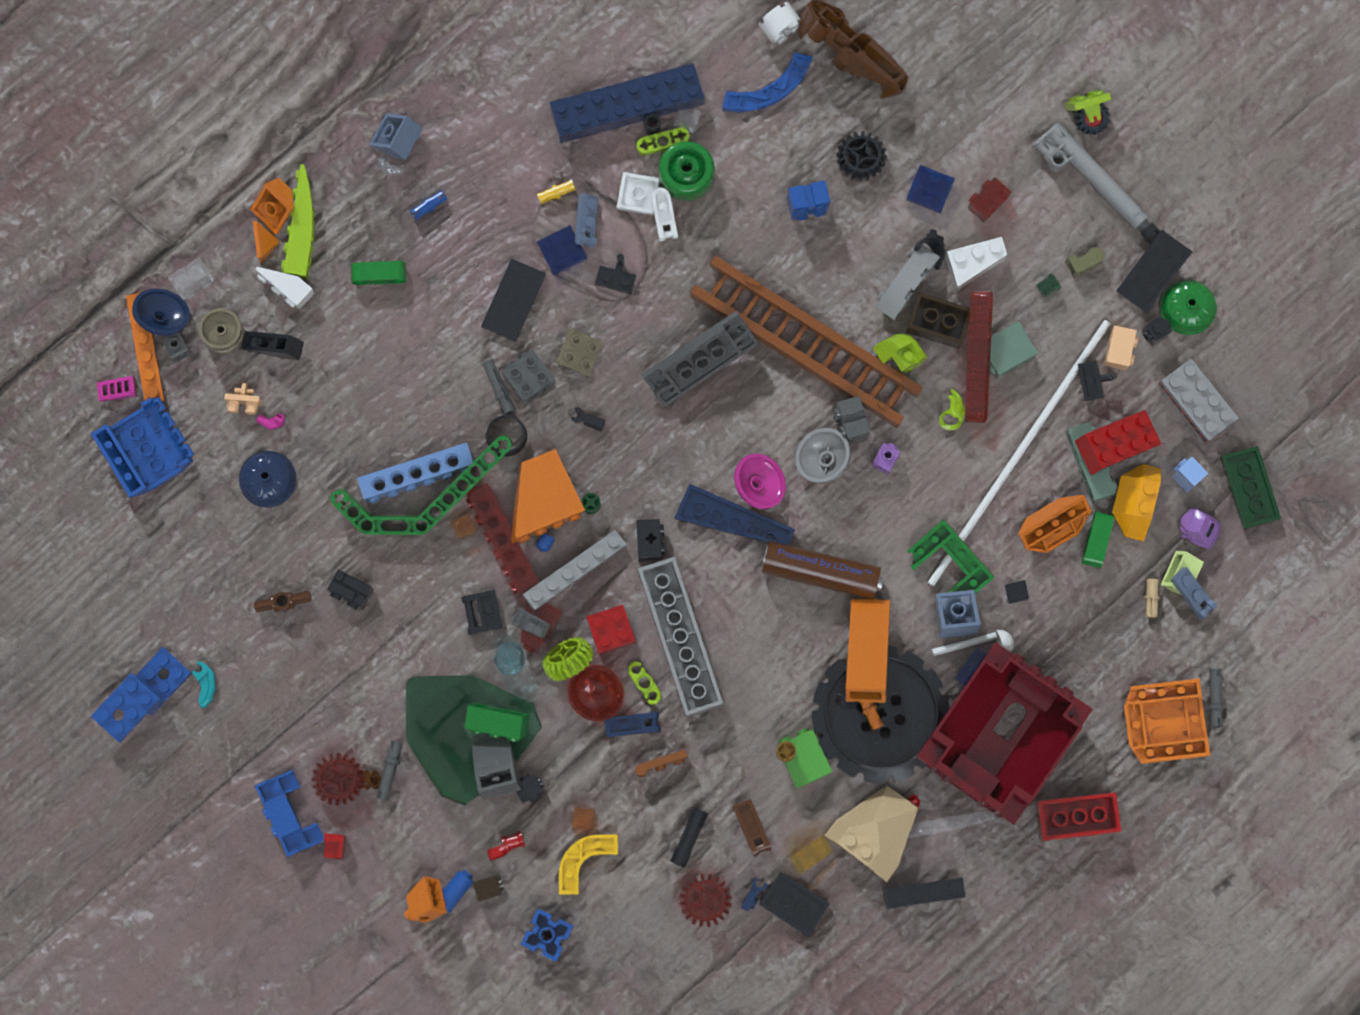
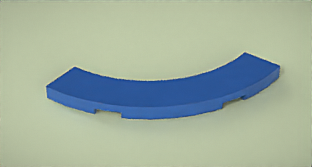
M794 52L792 60L783 75L760 90L754 92L726 91L722 110L750 112L778 103L793 92L801 83L809 69L812 56Z

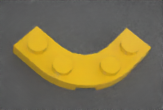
M618 835L587 836L576 841L566 851L559 868V895L579 894V871L586 859L595 855H618Z

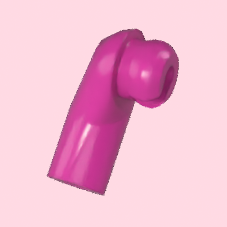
M260 414L256 422L269 430H274L285 424V417L283 414H277L269 419Z

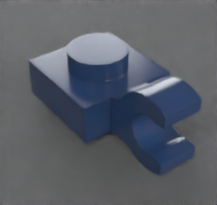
M758 878L753 880L752 887L741 909L747 912L750 908L754 910L759 900L755 898L757 893L764 891L767 887L765 882L762 888H758L756 886Z

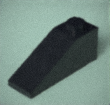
M246 331L242 349L283 359L300 360L304 342L291 335Z

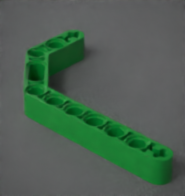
M508 435L497 437L420 515H372L343 488L337 489L332 493L331 503L361 533L366 535L426 534L511 449L512 439ZM499 440H507L508 443L506 445L508 448L502 447L498 453L495 449L500 445ZM489 452L494 454L495 461L487 462L485 454ZM478 466L481 469V475L474 476L471 468ZM465 480L468 483L467 489H460L458 481ZM446 493L452 494L454 502H446L444 495ZM343 494V495H344V497H343V500H344V501L341 500V501L338 502V501H337V498H338L337 495ZM348 501H351L346 508L343 507ZM350 507H356L359 510L358 516L350 514ZM438 507L441 511V514L439 516H433L431 514V508ZM365 520L371 521L372 529H365L363 522ZM384 520H404L407 522L408 528L406 530H386L383 528L382 522ZM420 520L425 521L427 529H419L417 522Z

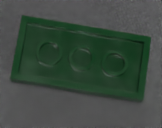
M1256 446L1221 456L1220 458L1243 530L1280 520L1281 515L1259 447Z

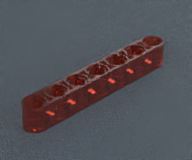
M972 291L970 296L965 401L966 422L986 423L988 418L993 315L992 291Z

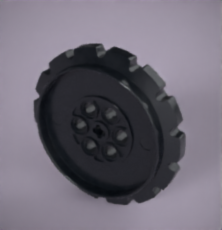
M888 646L886 703L873 702L877 706V712L880 709L883 710L885 717L881 718L883 726L874 730L871 727L869 732H864L861 729V723H869L866 715L857 710V704L860 702L846 701L847 662H843L841 659L834 662L824 675L828 682H819L813 698V703L817 704L819 709L811 713L814 733L822 734V739L818 743L825 756L829 760L837 758V768L845 774L854 778L858 773H861L864 776L863 780L870 783H885L887 776L892 777L894 782L901 781L915 774V766L924 769L927 765L920 761L917 755L950 709L947 695L939 693V689L943 687V684L933 669L924 670V660L909 651H906L904 655H899L897 652L898 648L894 646ZM893 696L898 697L900 705L893 706L890 703V698ZM897 715L902 716L904 724L897 725L894 722V717ZM880 729H888L890 736L882 738L879 734Z

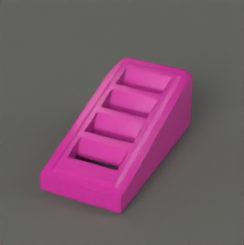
M134 376L97 382L99 402L137 397ZM120 384L122 393H118V385ZM125 384H128L129 391L127 392L125 391ZM114 385V394L111 395L110 386ZM105 386L107 388V396L103 395V387Z

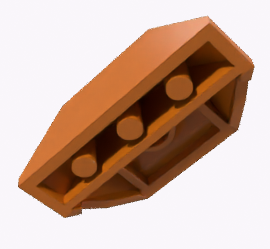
M1084 495L1058 498L1026 517L1018 532L1024 548L1028 551L1048 553L1078 535L1087 517L1092 512Z

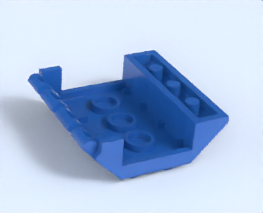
M159 397L156 399L148 398L140 403L142 408L111 427L106 424L91 433V436L129 498L151 492L182 473L193 462L192 457L195 454L188 443L183 445L186 440L178 427L173 429L176 423L168 411L163 413L166 407Z

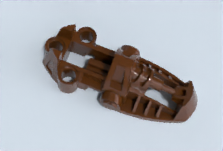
M811 0L800 14L802 20L797 30L800 40L807 32L814 42L821 43L823 40L837 52L831 64L840 72L850 70V74L852 76L856 74L858 80L864 77L868 81H874L879 84L882 99L902 94L909 76L883 47L868 34H858L848 25L849 21L845 19L844 12L838 7L832 6L823 0Z

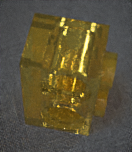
M821 836L791 856L789 860L800 875L833 853V850L824 837Z

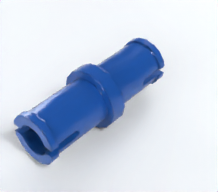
M440 190L430 198L423 199L421 204L411 209L410 213L414 215V219L418 220L429 211L433 212L435 207L447 201L446 195L443 196L444 192Z

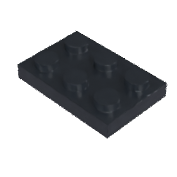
M780 871L759 905L809 937L830 903Z

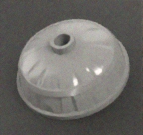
M820 428L812 431L803 438L796 451L798 471L804 478L814 483H826L836 480L845 472L850 461V445L847 439L842 437V433L831 428Z

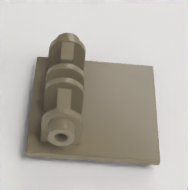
M569 327L557 359L558 366L562 368L568 367L590 377L602 342Z

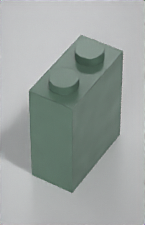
M1019 321L981 341L977 349L982 360L985 359L987 362L989 373L992 376L994 375L996 379L1036 358L1038 354Z

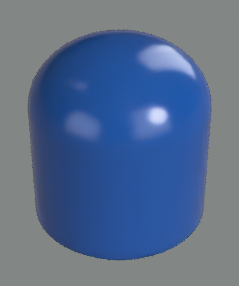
M545 533L538 538L536 547L542 552H548L555 539Z

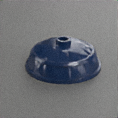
M263 451L254 454L243 464L239 474V485L245 498L252 504L263 508L276 507L287 501L293 494L297 482L293 464L284 455L274 451ZM263 473H268L267 479L262 478Z

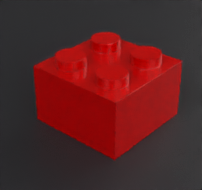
M623 604L586 616L599 656L636 644Z

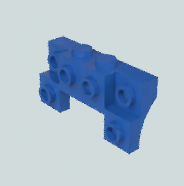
M293 770L255 785L264 805L262 812L266 820L270 819L273 825L270 829L274 837L279 838L287 857H291L324 842V836L317 822L302 828L287 794L301 788Z

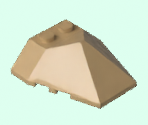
M886 785L838 818L824 836L838 847H842L887 883L899 867L900 859L918 808Z

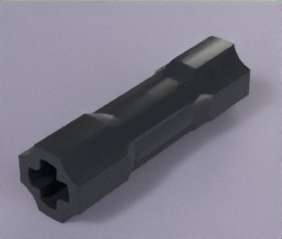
M693 807L670 862L683 868L686 867L708 813Z

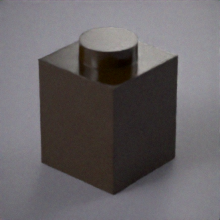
M496 875L473 882L478 902L501 896V891L504 890L502 880L497 879Z

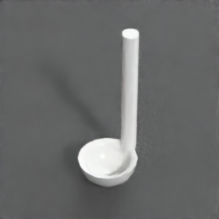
M996 630L994 633L932 649V654L937 656L997 640L999 645L1012 652L1014 640L1008 632Z

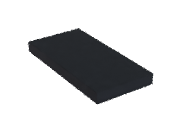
M1161 230L1116 291L1147 313L1193 251L1164 230Z
M511 259L481 328L516 342L546 273Z

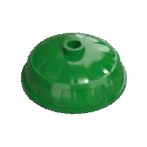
M1177 281L1165 290L1160 300L1161 316L1164 320H1168L1171 330L1182 335H1195L1203 332L1212 324L1216 316L1217 305L1214 295L1204 284L1198 281ZM1193 300L1195 305H1189L1188 301Z

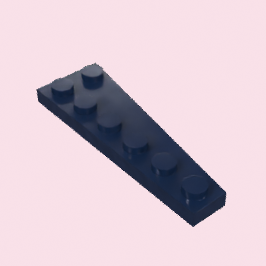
M689 484L674 517L678 521L765 543L774 541L789 545L795 531L791 527L692 484Z

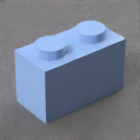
M1191 457L1188 461L1184 458L1173 469L1175 473L1171 477L1188 493L1208 473Z

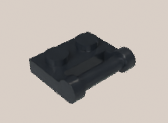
M495 590L461 597L468 620V635L503 628ZM473 601L478 603L482 626H476L472 606Z

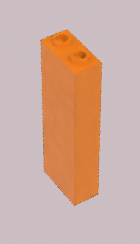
M851 599L846 701L886 703L890 600Z

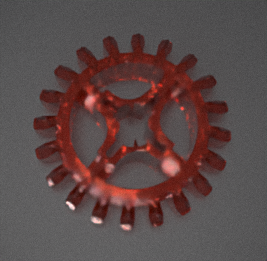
M341 753L336 754V759H334L333 754H329L330 761L323 757L322 761L325 764L317 763L316 765L321 769L319 771L313 770V773L317 774L318 777H312L311 780L318 783L312 787L313 789L319 788L316 795L323 794L321 797L322 801L329 798V805H332L334 800L336 806L340 805V800H342L344 805H347L346 798L353 802L354 797L352 794L360 795L356 791L357 787L360 789L364 788L361 784H358L359 781H364L363 777H359V775L363 774V770H356L361 765L360 763L353 765L355 762L354 757L347 761L348 754H345L343 759H341ZM337 764L349 766L352 772L341 773ZM331 766V776L323 781L325 771ZM337 774H339L340 777H344L340 780V785H338L337 782H332L336 779ZM354 778L352 787L345 793V783ZM334 785L340 795L329 794L324 787Z
M701 874L700 881L694 876V884L689 880L686 882L690 886L689 889L682 887L686 895H679L680 898H685V902H679V905L686 906L681 912H689L685 918L688 920L692 916L694 918L692 920L693 925L696 923V920L700 921L699 927L703 926V921H706L707 927H710L711 920H713L715 925H718L716 918L719 917L723 921L722 912L727 915L729 914V911L724 909L725 906H732L731 903H726V900L732 899V896H725V893L729 892L730 889H722L725 885L724 881L720 885L717 884L719 877L711 881V874L708 875V880H704V874ZM702 884L712 885L718 891L713 894H707ZM696 887L699 899L689 905V895ZM700 891H702L706 898L715 896L711 899V902L709 901L710 910L705 904L696 905L702 900ZM722 897L721 908L715 914L712 902ZM703 907L710 917L698 916L692 910Z

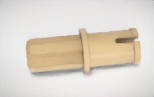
M1146 579L1147 588L1146 596H1144V599H1146V617L1155 618L1157 617L1158 600L1160 599L1158 596L1159 580Z

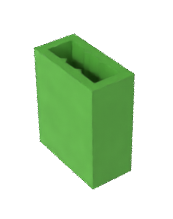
M805 728L797 732L798 736L792 739L790 736L779 740L780 743L789 741L796 747L795 757L789 762H784L796 789L832 773L813 729L808 731Z

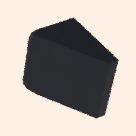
M1025 580L1005 585L1008 604L1029 599Z

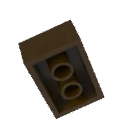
M919 292L906 333L960 349L973 309Z

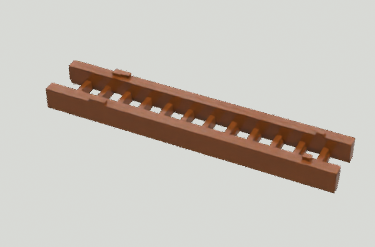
M715 255L710 263V267L723 275L722 278L716 282L711 294L695 285L690 292L691 298L725 319L736 311L732 306L743 289H746L755 296L743 314L738 313L757 340L848 398L860 396L862 406L895 428L899 427L904 417L892 410L893 406L904 390L918 398L923 389L922 386L886 363L883 364L881 360ZM727 279H730L739 286L728 303L725 304L716 296ZM761 299L771 306L759 324L747 317L758 300ZM777 309L787 316L775 334L763 327L774 310ZM793 319L801 324L802 327L791 344H788L779 337L790 320ZM809 329L817 334L818 337L808 353L804 354L796 349L795 346L805 331ZM824 339L834 345V348L821 365L812 359L811 356ZM842 350L850 356L838 374L828 368L838 352ZM858 360L865 367L854 384H851L844 378L854 362ZM873 370L880 374L881 377L871 393L867 394L860 388ZM889 380L897 385V388L887 403L884 404L876 400V398Z

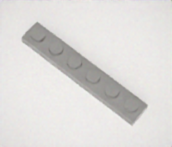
M614 530L523 594V598L532 610L536 611L623 550L627 544Z

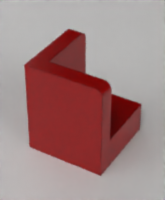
M325 833L324 857L343 860L346 836Z

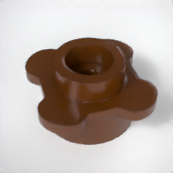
M368 770L363 771V787L365 789H378L381 783V776L377 770L372 772Z

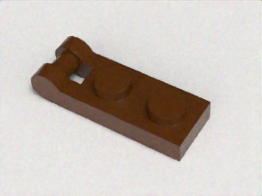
M751 799L734 805V812L753 857L758 856L760 852L765 850L766 852L772 850ZM761 838L762 843L756 846L753 840Z

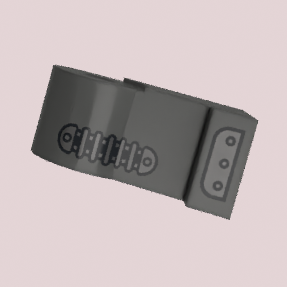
M520 607L511 622L513 626L541 639L545 638L551 627L547 622Z

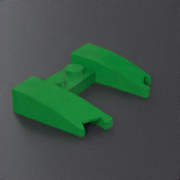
M945 519L907 550V553L912 552L915 561V564L911 565L913 571L940 547L948 553L966 574L948 592L974 590L976 594L995 577Z

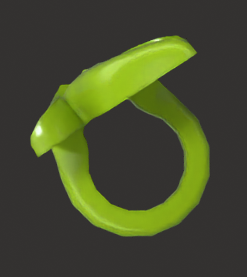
M954 389L950 390L952 395L947 396L951 402L950 408L939 416L940 426L951 431L961 426L965 419L966 411L970 410L967 405H963V399ZM950 414L954 418H958V422L954 425H948L943 421V418Z

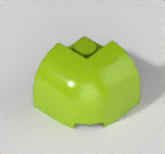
M895 334L873 347L883 364L894 359L902 372L905 371V373L918 368L928 358L919 343L907 334Z

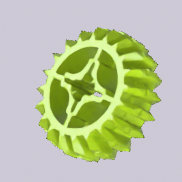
M575 637L573 639L569 638L566 641L563 640L560 644L557 643V646L552 647V650L547 652V655L543 658L542 664L546 675L553 681H561L562 679L567 680L569 677L572 678L574 675L579 674L580 671H584V668L590 665L589 662L593 660L592 657L594 656L589 642L583 639V637Z

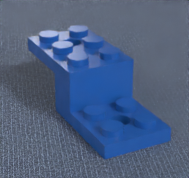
M162 647L137 675L131 673L91 717L114 739L121 743L147 714L153 716L192 673ZM163 669L169 671V677L165 680L159 677V673ZM117 710L124 712L122 720H115L114 713Z

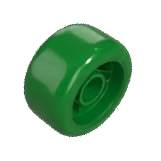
M682 141L671 145L665 150L659 162L658 175L661 186L668 190L671 197L678 200L691 201L705 195L712 186L715 176V164L709 151L702 145L691 141ZM690 167L692 170L689 172H684L682 168Z

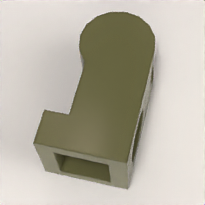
M1093 247L1087 254L1076 258L1075 254L1068 257L1065 263L1073 277L1076 278L1100 265L1104 258V253L1100 248Z

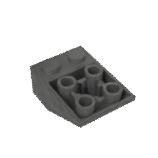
M500 737L472 745L475 778L478 792L483 800L521 790L511 741L507 740V737Z

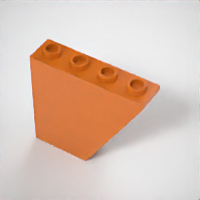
M556 449L520 464L517 472L512 543L518 541L519 543H524L530 539V536L535 534L541 536L547 532V529L552 527L558 529L564 525V522L569 520L575 522L581 518L585 509Z

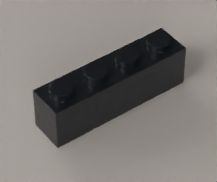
M963 877L883 890L886 909L966 897Z

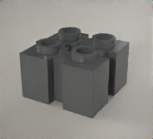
M860 396L837 402L833 417L835 423L840 424L839 432L842 433V437L847 439L849 445L868 440L870 429L863 412L864 409Z

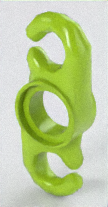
M631 662L628 666L629 676L638 690L643 693L644 698L648 699L651 692L656 693L657 697L655 700L649 699L647 701L648 704L656 705L661 700L659 688L652 677L646 673L644 667H641L640 672L637 674L632 671L634 666H641V662ZM645 677L650 680L648 688L640 687L639 680Z

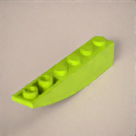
M300 164V170L296 171L295 177L296 181H298L297 188L293 189V199H295L294 209L290 214L292 221L287 227L289 240L284 245L286 259L282 260L281 271L298 276L302 280H308L314 247L315 217L308 173L305 165Z

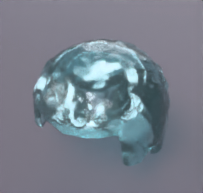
M506 642L498 646L494 662L501 674L510 676L523 668L525 655L517 643Z

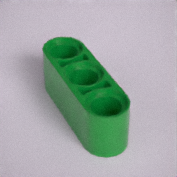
M403 261L357 262L351 264V283L354 285L400 284L406 282V263Z
M1095 511L1082 564L1101 569L1114 516Z

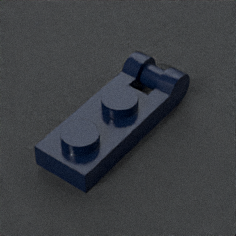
M659 712L605 718L607 738L661 732V727L658 725ZM650 719L651 726L645 727L644 720Z

